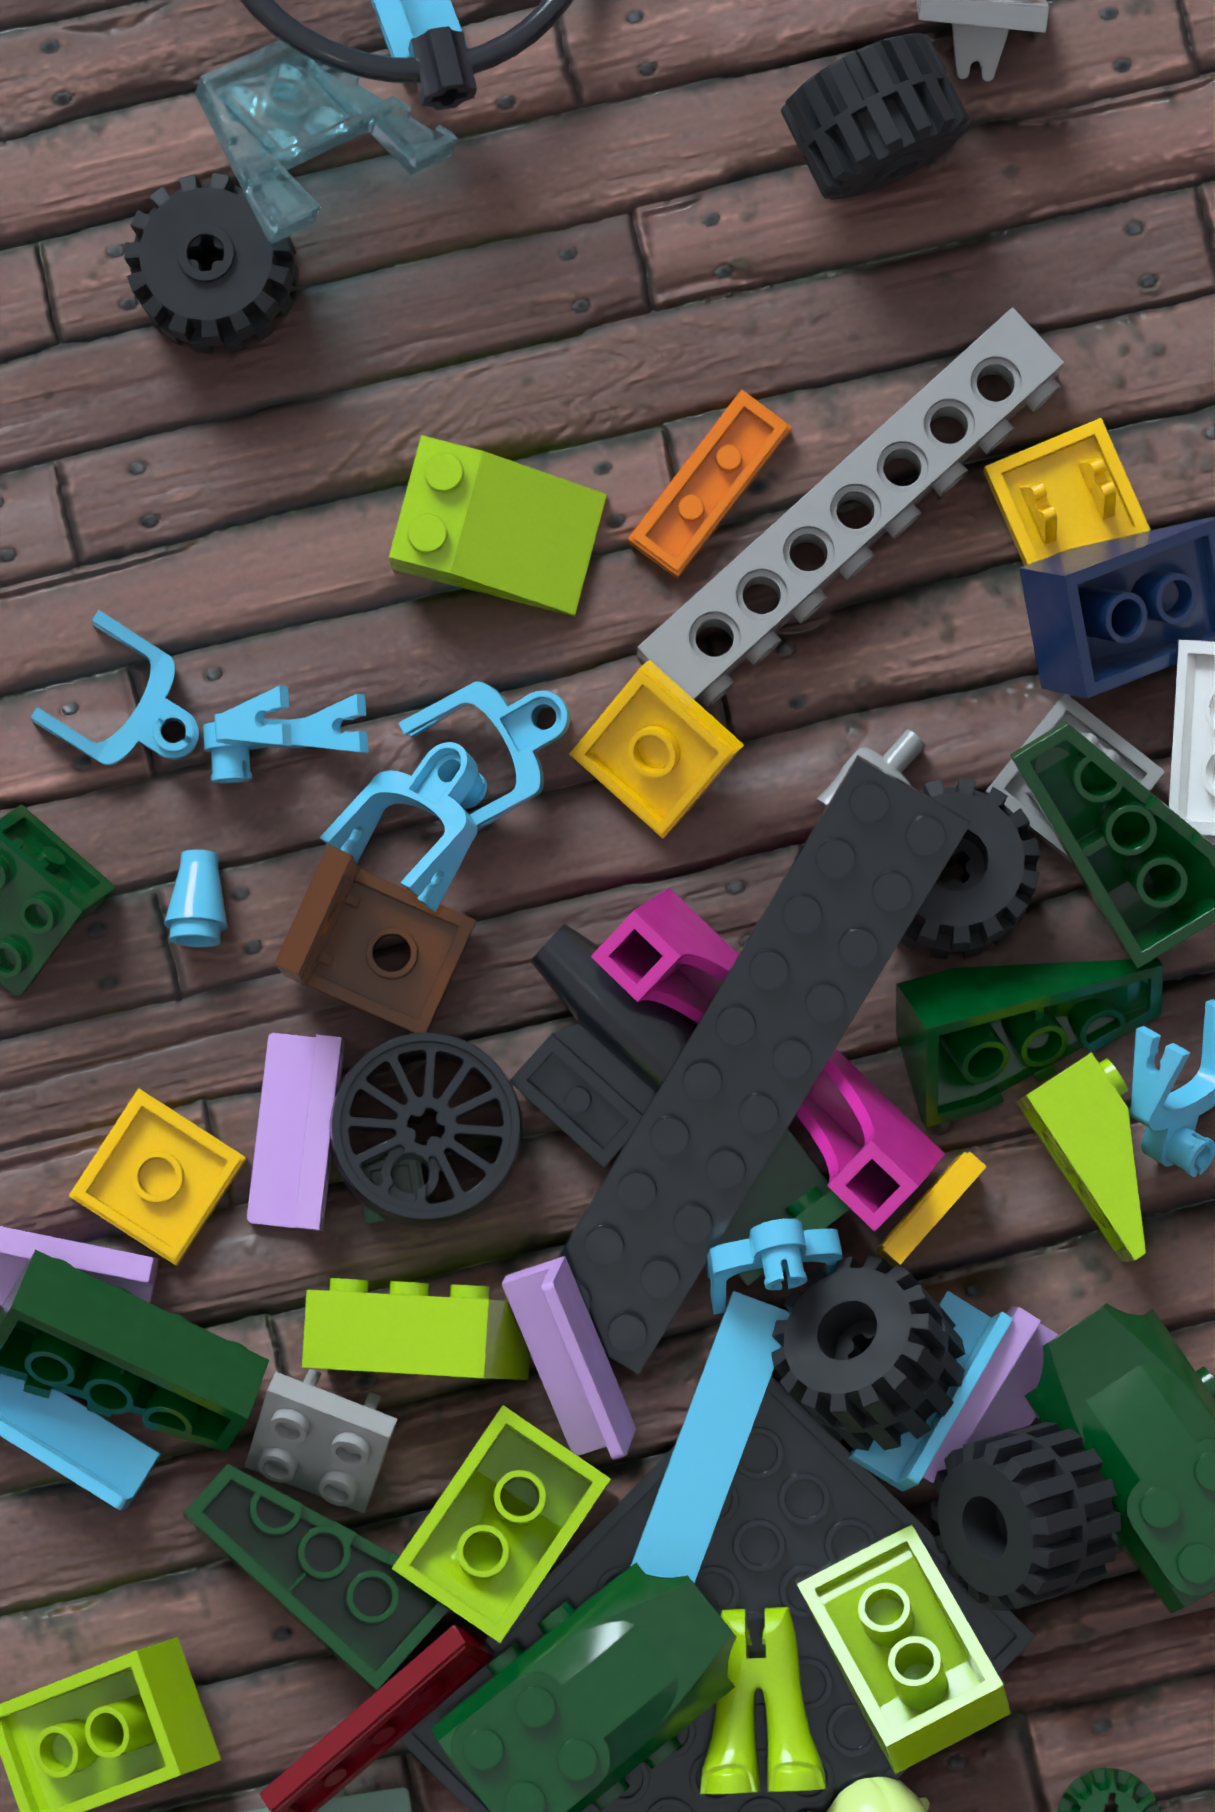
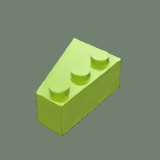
M330 1278L329 1291L307 1290L302 1368L528 1380L529 1349L509 1301L490 1300V1287L451 1285L450 1297L428 1296L429 1283L390 1281V1293L379 1294L368 1293L369 1280Z

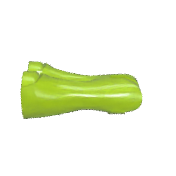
M789 1607L765 1608V1628L763 1630L762 1645H766V1658H749L748 1645H752L747 1626L746 1609L722 1610L721 1618L737 1636L730 1652L727 1676L735 1688L716 1702L712 1736L702 1768L700 1794H736L760 1791L755 1721V1692L758 1688L763 1692L766 1709L768 1738L767 1791L784 1792L827 1789L822 1761L811 1735L801 1687L797 1638Z

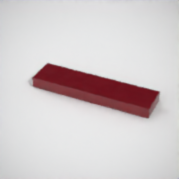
M456 1625L451 1626L261 1791L259 1795L271 1812H317L488 1664L494 1655L482 1638Z

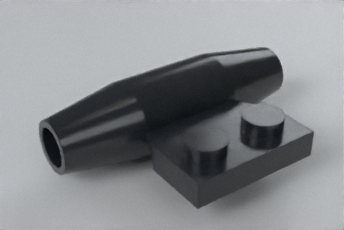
M564 923L530 962L579 1023L553 1032L510 1079V1082L598 1163L605 1167L625 1145L696 1024L684 1014L664 1004L650 1000L637 1002L591 957L600 946Z

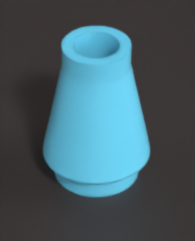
M186 850L181 853L180 868L164 925L170 929L169 940L172 943L187 947H212L221 943V932L228 928L219 874V854L207 850Z

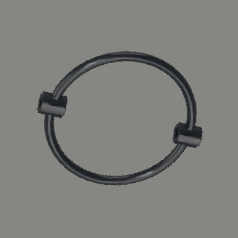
M240 0L256 20L292 49L335 70L365 79L391 83H415L418 87L422 106L433 107L436 111L457 108L461 103L475 98L477 85L474 74L494 68L533 45L556 24L573 1L542 0L527 17L510 30L470 49H467L463 31L452 30L450 26L428 29L424 34L410 40L408 47L410 58L372 54L327 39L297 21L274 0Z

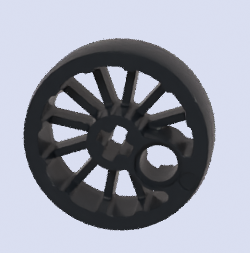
M434 1032L405 1034L391 1038L373 1047L362 1055L345 1074L336 1091L331 1110L330 1147L335 1166L344 1184L352 1195L370 1211L384 1219L405 1226L418 1228L446 1226L476 1214L496 1198L505 1187L513 1173L521 1148V1108L513 1085L505 1072L487 1053L477 1046L447 1034ZM419 1057L426 1059L424 1093L422 1097L415 1095L399 1063L400 1061ZM439 1058L461 1065V1068L442 1096L438 1099L434 1098L435 1060ZM383 1069H391L407 1104L401 1105L368 1082ZM468 1075H476L489 1089L488 1092L455 1108L448 1107V1104ZM364 1094L396 1115L397 1119L352 1117L350 1113L356 1098ZM493 1103L499 1108L503 1126L457 1124L456 1120ZM425 1115L436 1118V1130L443 1133L442 1138L430 1137L427 1145L416 1143V1131L408 1127L410 1122L421 1124ZM352 1130L393 1132L396 1135L357 1155L352 1152L349 1134ZM456 1137L498 1140L501 1147L495 1163L490 1164L455 1141ZM448 1152L453 1153L483 1173L485 1178L470 1191L464 1192L445 1154ZM388 1154L381 1168L382 1184L376 1186L366 1177L361 1167ZM407 1159L422 1163L429 1174L428 1182L413 1193L399 1190L394 1185L391 1177L393 1168L399 1162ZM439 1172H442L454 1198L445 1202L429 1204L426 1200L433 1194L439 1180Z

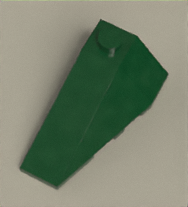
M1067 721L1062 722L1010 754L1011 759L1119 945L1137 969L1215 922V845Z
M1155 958L1138 969L1131 959L962 967L896 983V1034L921 1121L927 1128L985 1112L1003 1102L1004 1099L1001 1092L1032 1075L1037 1082H1040L1056 1073L1053 1063L1083 1047L1096 1051L1160 1016L1162 1008L1163 964L1158 958Z

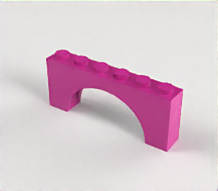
M667 888L633 910L591 957L637 1002L650 1000L664 1004L698 1023L738 953L675 892ZM836 1048L796 1113V1116L806 1127L826 1161L830 1175L827 1186L874 1232L921 1185L945 1156V1153Z

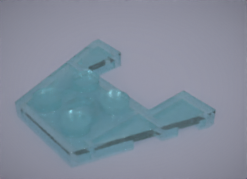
M281 40L202 75L195 92L266 238L272 244L314 224L321 207L287 170L365 132H370L410 175H413L451 156L458 138L440 124L435 129V132L410 117L413 108L400 99L392 96L383 100L358 84L360 77L340 72L318 63L292 49Z

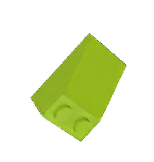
M421 435L389 553V561L394 571L575 617L607 494L482 450Z
M1090 1053L1015 1103L1120 1262L1135 1261L1146 1254L1129 1112L1127 1105L1121 1098V1095L1126 1093L1128 1088L1109 1059L1106 1058L1098 1063L1094 1055Z
M502 1405L396 1561L392 1570L501 1643L611 1479Z
M912 1524L797 1584L858 1707L895 1774L1011 1714L1002 1681Z
M178 1637L135 1650L0 1704V1756L20 1812H86L221 1761Z

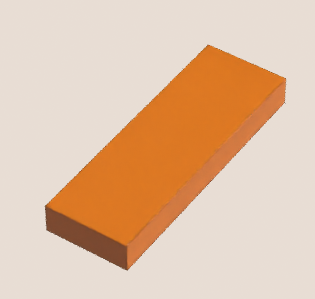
M741 389L628 537V543L678 580L789 435L792 426Z

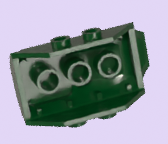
M1106 1303L1042 1346L1043 1367L1039 1383L1036 1388L1024 1396L1040 1423H1058L1060 1431L1072 1429L1082 1436L1083 1449L1086 1451L1094 1448L1102 1459L1103 1464L1100 1471L1105 1480L1112 1478L1117 1496L1111 1497L1113 1510L1121 1515V1531L1113 1533L1112 1538L1119 1546L1118 1550L1120 1548L1123 1549L1168 1611L1174 1613L1215 1591V1379L1204 1366L1197 1371L1194 1370L1154 1309H1151L1144 1315H1134L1120 1311Z
M636 1562L574 1609L567 1600L560 1604L537 1624L543 1635L524 1651L515 1641L486 1665V1668L493 1676L442 1718L431 1730L454 1766L490 1812H582L592 1803L601 1811L630 1788L629 1783L624 1778L643 1761L646 1762L650 1769H653L666 1760L682 1745L675 1735L735 1688L727 1676L730 1652L737 1636L688 1575L674 1578L645 1574Z

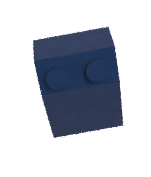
M1213 518L1200 519L1071 548L1019 568L1041 689L1088 699L1177 664L1179 640L1215 642V519Z

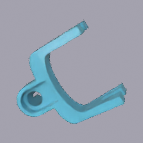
M98 610L92 619L93 626L147 658L150 662L149 681L138 706L126 723L113 736L98 743L85 738L39 707H36L30 717L32 722L104 766L115 765L122 761L138 743L165 759L178 760L188 756L198 743L199 729L196 720L189 712L166 699L175 677V664L172 657ZM177 721L181 723L186 730L185 738L177 743L165 741L161 736V729L167 722Z
M473 682L398 724L405 735H410L414 738L466 705L471 704L481 709L494 723L512 756L516 771V785L512 792L469 814L476 823L477 831L541 793L544 786V774L536 752L560 739L567 732L571 721L569 707L558 695L549 691H535L509 705L505 698L493 687L483 682ZM552 707L556 712L555 724L549 729L542 730L536 725L538 723V715L543 709Z
M279 685L230 710L215 714V722L203 725L204 751L211 753V782L229 784L251 781L252 773L250 772L249 750L266 747H317L369 753L367 731H344L342 733L340 730L343 720L353 721L358 717L366 716L365 694H354L305 718L291 720L266 719L264 715L267 712L276 713L279 710L289 708L288 686Z
M453 742L439 744L427 753L412 776L398 771H383L375 775L366 788L319 838L327 845L351 854L355 862L358 863L384 810L388 806L407 804L433 814L442 820L445 827L444 835L400 883L411 893L417 895V899L426 908L436 913L472 841L477 835L476 823L464 809L472 808L482 801L487 791L486 779L480 773L478 774L475 760L462 746Z
M1214 999L1205 1003L1200 1069L1191 1081L1171 1093L1170 1091L1191 1052L1175 1043L1167 1045L1160 1060V1069L1158 1070L1155 1067L1154 1059L1158 1053L1161 1035L1142 1026L1136 1029L1132 1096L1129 1114L1133 1119L1146 1126L1141 1144L1142 1152L1166 1167L1175 1164L1192 1177L1204 1173L1215 1156V1141L1195 1132L1199 1115L1215 1106Z
M778 1219L753 1227L750 1230L749 1239L733 1241L711 1248L706 1255L705 1269L707 1279L710 1278L711 1281L710 1297L713 1315L725 1313L726 1281L741 1272L763 1268L765 1275L764 1285L768 1290H782L781 1281H784L783 1271L786 1273L788 1289L806 1283L807 1276L802 1262L825 1263V1273L827 1275L836 1272V1261L842 1259L838 1230L812 1229L803 1231L800 1220Z

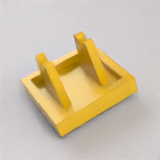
M1102 418L984 467V475L1024 566L1071 548L1151 531Z

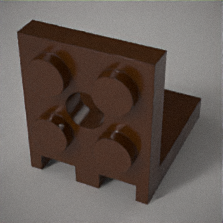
M328 845L274 965L285 977L411 1033L428 1032L477 921L441 904L436 913L429 910L417 899V895L359 869L351 854ZM388 936L403 938L408 942L411 949V956L407 965L394 972L381 969L374 960L376 945L381 939Z

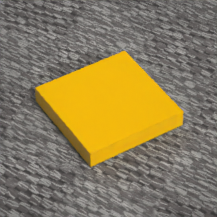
M648 660L633 675L569 755L664 839L738 754L744 744L651 660Z
M138 1088L74 1186L69 1197L178 1266L247 1158Z
M970 1151L968 1153L963 1152L957 1156L878 1245L876 1253L885 1258L892 1267H895L897 1264L900 1265L987 1166Z

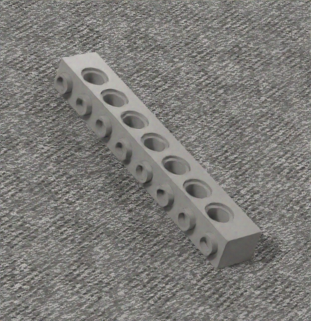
M1012 307L637 647V657L643 663L651 660L697 703L701 702L706 708L712 706L735 684L728 676L746 659L753 666L757 665L782 641L776 632L793 616L800 624L803 623L827 601L828 596L822 591L840 574L849 581L874 558L875 554L869 547L881 536L888 532L895 539L914 523L921 515V511L916 505L934 489L941 497L955 486L968 472L962 463L979 447L986 454H989L998 447L1015 429L1008 422L1026 405L1032 412L1037 411L1060 389L1061 386L1055 378L1059 376L1065 362ZM986 375L1000 376L1008 383L1011 395L1002 401H989L979 393L977 381ZM940 417L954 418L962 425L964 438L954 444L942 443L933 436L930 424ZM901 458L908 460L917 469L918 479L908 486L894 485L886 478L883 470L884 465L893 459ZM851 500L862 502L869 508L872 520L863 528H848L838 519L837 508L844 502ZM806 542L817 545L823 551L826 562L815 571L798 569L790 558V551L796 545ZM754 585H766L776 592L779 604L769 613L757 614L746 607L743 601V594ZM708 627H719L730 635L733 645L724 655L711 657L701 652L696 644L698 634Z

